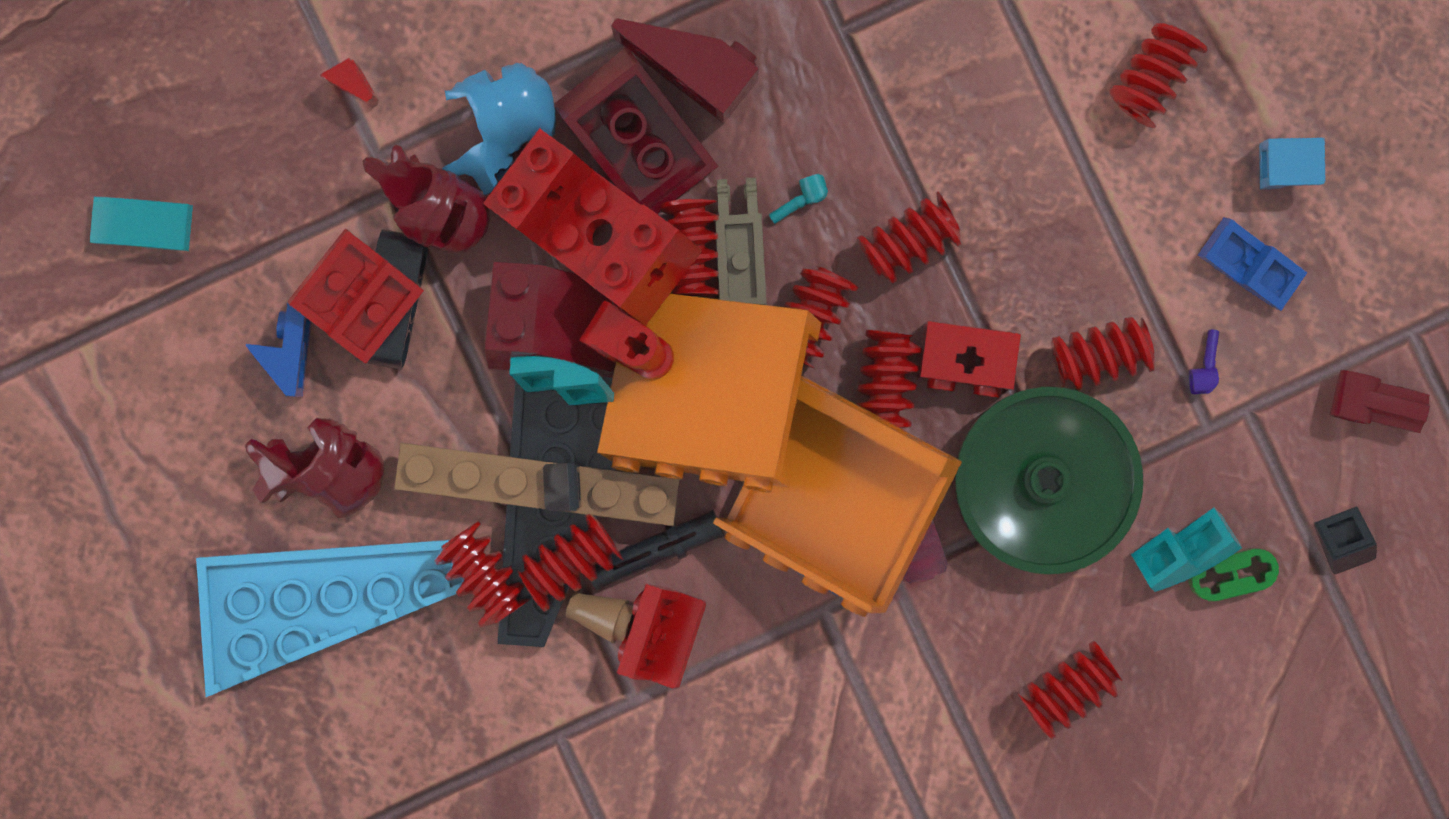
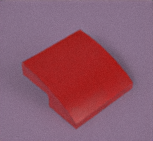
M345 228L287 302L326 332L330 338L366 364L424 290Z

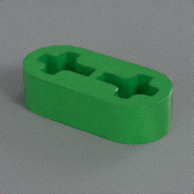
M1247 548L1237 551L1211 568L1214 573L1222 574L1229 572L1230 579L1216 583L1215 592L1211 593L1209 587L1200 586L1199 579L1206 577V571L1188 579L1189 586L1196 596L1208 601H1220L1271 587L1277 580L1279 564L1269 551L1260 548ZM1256 556L1258 562L1267 564V570L1261 572V580L1256 582L1254 576L1244 575L1238 577L1237 570L1251 566V558Z

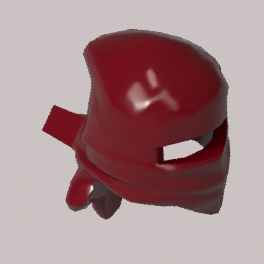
M400 145L392 147L389 165L374 157H366L363 160L365 172L379 182L386 197L399 209L393 218L396 225L407 238L414 240L423 247L433 246L450 253H466L486 234L490 214L489 208L483 204L486 200L484 195L477 188L470 186L469 182L462 181L455 173L438 169L430 163H420L416 155L411 156L409 160Z
M316 418L307 427L314 438V442L304 451L290 452L283 439H271L267 446L254 439H250L245 444L247 454L259 469L260 476L252 491L260 503L268 501L272 494L276 496L279 502H283L292 493L297 491L305 496L315 498L320 503L329 507L337 518H345L353 515L378 495L382 485L384 463L378 449H375L365 441L360 442L356 439V431H350L344 424H340L331 418Z

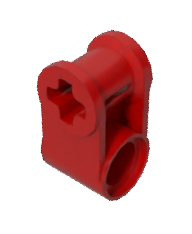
M606 300L602 302L579 339L580 342L612 362L617 361L640 376L650 380L659 379L666 375L674 362L673 349L664 339L657 336L649 327ZM646 350H649L648 353L644 356L643 353Z

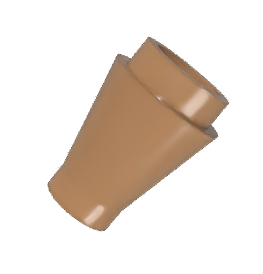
M574 592L566 610V618L578 622L613 644L617 640L622 642L626 636H629L634 621L632 614L633 606L629 605L628 599L585 595Z

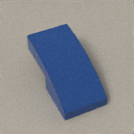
M1223 217L1198 254L1200 258L1232 281L1282 311L1307 274L1305 270L1275 247L1265 245L1234 220Z

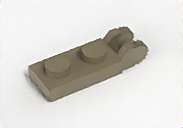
M746 178L744 199L747 201V214L729 215L730 186L727 184V179L717 180L719 216L715 223L716 233L718 234L716 241L720 300L767 305L762 213H758L756 178Z

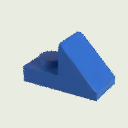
M288 302L287 310L280 311L277 321V338L283 339L282 348L246 344V347L286 396L303 397L311 321L290 306Z

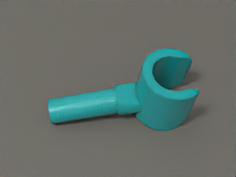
M815 174L799 180L803 195L793 198L771 212L769 216L773 223L776 224L799 208L801 209L806 205L823 201L828 194L824 176Z

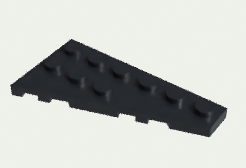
M601 377L611 388L613 378ZM515 381L510 457L554 463L577 462L579 466L617 471L611 467V460L597 453L608 402L569 406L556 390L526 392ZM507 504L503 568L511 566L513 572L507 579L506 584L523 583L518 571H525L522 556L525 554L534 561L539 562L538 546L543 544L550 551H556L554 536L557 534L568 542L572 541L569 527L572 524H575L584 532L588 531L585 517L587 515ZM564 584L565 594H567L569 586ZM524 585L516 598L517 600H522L532 596ZM548 594L550 609L544 612L532 597L531 600L499 621L497 644L545 647L563 601L560 602Z

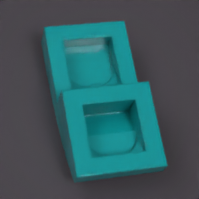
M94 197L90 243L189 251L193 205L138 199Z
M537 356L511 357L510 375L526 392L556 390L569 406L614 402V392L599 374L588 368L555 358Z
M1213 507L1178 534L1167 528L1131 555L1150 588L1156 592L1201 574L1242 549V546L1223 515Z

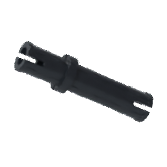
M714 509L709 511V513L677 526L675 524L674 526L665 525V531L619 550L623 560L615 554H611L613 567L650 551L651 554L621 567H614L610 571L605 570L596 563L598 578L591 581L595 590L598 591L606 585L639 573L677 556L679 560L688 556L687 551L719 537H724L723 529L713 524L717 517ZM692 532L696 533V535L681 540L663 549H659V546L674 541Z

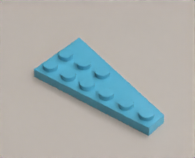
M449 540L196 558L206 697L457 594L456 591L464 581L463 578L448 581L445 578L453 566L452 562L443 565H436L434 562L442 551L441 546Z

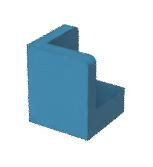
M1325 138L1267 139L1259 143L1260 190L1280 189L1285 186L1324 184L1326 181Z

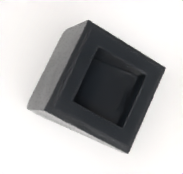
M577 462L544 465L543 482L546 510H579L582 506L580 467L577 465Z
M1357 506L1314 522L1318 538L1334 575L1376 559L1377 543Z

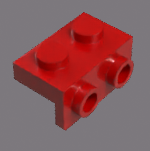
M645 584L644 591L638 594L633 605L632 614L634 621L629 636L624 638L618 651V661L620 664L617 674L635 680L653 681L672 689L679 688L706 608V602L668 587Z

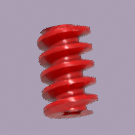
M1165 23L1153 25L1151 34L1155 39L1146 38L1143 40L1141 50L1144 54H1135L1130 59L1134 70L1125 69L1120 74V80L1124 86L1114 85L1109 90L1110 96L1123 112L1150 128L1157 127L1148 116L1150 112L1165 115L1167 112L1160 103L1159 98L1161 96L1169 99L1177 97V94L1169 85L1170 82L1186 84L1188 81L1180 71V67L1186 66L1196 69L1198 66L1197 62L1190 55L1191 51L1194 50L1201 53H1207L1208 51L1207 46L1191 33Z
M939 191L936 192L938 206L927 198L920 201L922 215H919L910 207L904 210L906 225L894 216L888 219L890 234L876 226L872 228L873 243L862 235L857 237L863 254L878 277L883 275L891 283L897 282L895 271L897 266H900L908 274L913 273L911 258L914 256L923 264H929L927 249L930 247L943 256L946 254L944 239L946 238L957 247L962 245L959 225Z
M677 199L660 204L661 212L673 216L667 222L676 227L702 250L672 290V294L685 296L718 295V289L705 285L706 280L718 276L717 270L705 266V262L718 258V252L705 247V243L718 239V234L705 229V225L717 221L719 216L706 211L705 206L718 201Z
M816 265L817 270L803 268L800 275L809 286L794 285L792 292L801 302H786L784 308L808 310L821 322L818 340L831 342L833 336L824 327L825 323L840 325L842 320L835 314L833 308H848L850 303L841 294L842 290L856 292L859 287L823 267ZM808 340L803 363L813 369L815 368L808 362V357L823 358L825 354L817 346L816 341Z
M1133 317L1125 318L1122 331L1114 321L1106 323L1104 336L1096 326L1088 328L1086 341L1078 331L1072 332L1069 336L1068 346L1060 336L1053 337L1051 341L1057 373L1064 388L1065 381L1070 380L1076 390L1081 391L1083 388V376L1086 375L1089 376L1095 386H1099L1101 384V371L1105 370L1113 381H1118L1119 367L1123 365L1131 377L1137 376L1138 361H1142L1149 372L1155 371L1153 343L1143 318L1140 320V326Z
M866 330L865 336L877 342V345L863 348L862 354L872 359L874 364L861 366L860 373L872 379V382L858 385L857 391L869 397V401L856 403V405L901 429L911 427L912 421L901 416L900 411L913 409L914 402L904 398L902 394L917 390V384L906 379L905 374L919 371L920 366L907 360L909 355L922 353V347L910 341V337H913L912 335Z
M591 514L585 516L588 531L584 532L575 524L569 526L572 541L568 542L559 534L554 536L556 551L552 552L543 544L539 545V562L534 561L526 554L522 556L525 571H518L519 576L533 599L544 612L550 609L548 594L561 602L566 598L564 584L576 592L582 588L580 573L589 580L594 581L598 578L596 563L605 570L610 571L614 568L612 553L623 560L603 525Z
M477 521L441 546L442 551L434 562L436 565L452 562L453 566L445 578L448 581L463 578L464 581L456 593L460 597L474 594V598L467 609L469 612L485 610V613L477 623L482 628L498 623L531 600L532 597L517 600L516 597L524 587L523 583L506 584L513 569L511 566L501 569L495 568V565L502 557V553L496 551L485 554L484 550L492 539L489 535L474 538L473 535L481 525L480 521Z
M1095 641L1089 643L1091 659L1077 651L1073 654L1075 669L1065 662H1060L1058 664L1059 680L1049 672H1045L1042 674L1044 690L1030 682L1027 684L1029 699L1026 700L1018 694L1039 728L1051 739L1056 737L1053 726L1055 721L1067 729L1072 727L1069 717L1070 711H1073L1083 719L1087 717L1085 701L1088 700L1097 708H1101L1103 706L1100 696L1102 690L1113 698L1118 696L1115 682L1117 680L1123 681L1106 654Z

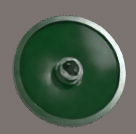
M1037 387L1022 390L1002 398L984 411L973 423L957 455V459L962 461L954 477V488L957 505L965 525L976 541L988 553L998 560L1023 571L1036 574H1063L1094 564L1109 554L1123 540L1135 521L1140 508L1143 494V468L1137 445L1131 433L1110 408L1097 399L1076 390L1060 387Z

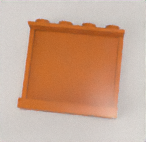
M669 294L646 326L672 347L674 352L673 365L666 375L659 379L650 380L616 361L611 389L614 392V402H608L597 453L611 460L612 468L629 473H639L640 466L655 468L656 475L670 479L682 480L684 473L700 475L699 481L718 486H727L728 479L744 481L743 487L759 492L770 493L773 486L789 488L790 480L781 474L808 340L818 341L821 322L808 310ZM646 350L643 355L645 356L649 350Z
M801 376L781 474L790 480L789 488L773 486L772 492L766 493L742 487L728 517H716L713 524L727 531L724 538L730 543L746 550L753 546L765 553L762 560L770 566L784 572H788L789 568L804 575L801 582L807 587L822 594H827L828 590L839 595L843 598L841 605L847 610L862 617H866L868 613H886L962 461L816 382Z

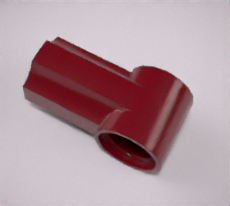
M1340 370L1330 416L1370 425L1373 422L1414 433H1421L1429 414V394L1381 383L1382 379L1371 375Z

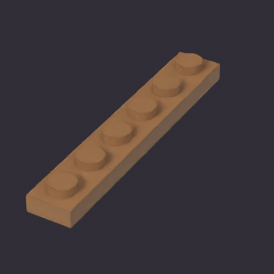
M400 443L394 489L546 509L543 467L546 464L555 463ZM579 466L582 507L577 511L563 512L591 514L594 516L674 526L680 480Z

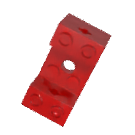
M540 128L483 203L645 326L702 252L697 245L676 227L644 204H639ZM610 224L612 226L610 240L604 245L594 246L592 240L594 231L601 225Z

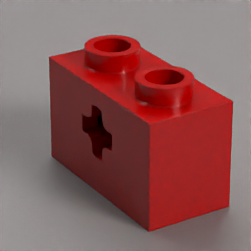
M927 321L924 324L922 353L920 354V368L917 378L928 379L927 388L954 392L955 384L959 383L973 385L974 395L1001 398L1002 389L1014 390L1021 334ZM967 348L972 349L973 357L980 358V365L972 367L969 374L964 373V365L956 363V356L965 354Z

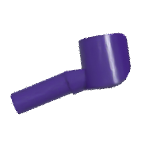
M1208 330L1203 368L1189 370L1190 393L1193 395L1209 394L1219 383V374L1215 367L1220 332L1218 330Z

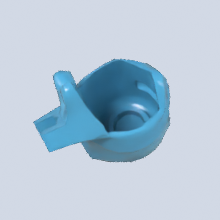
M523 63L501 67L502 79L494 81L486 70H482L465 78L462 82H457L452 89L445 91L446 100L467 98L475 115L483 142L473 146L459 159L444 166L442 169L451 171L457 176L463 174L472 176L484 195L490 194L498 184L494 174H496L500 181L513 164L512 153L518 151L525 143H528L539 128L551 137L555 135V105L550 86L544 78L536 74L533 68L527 67Z

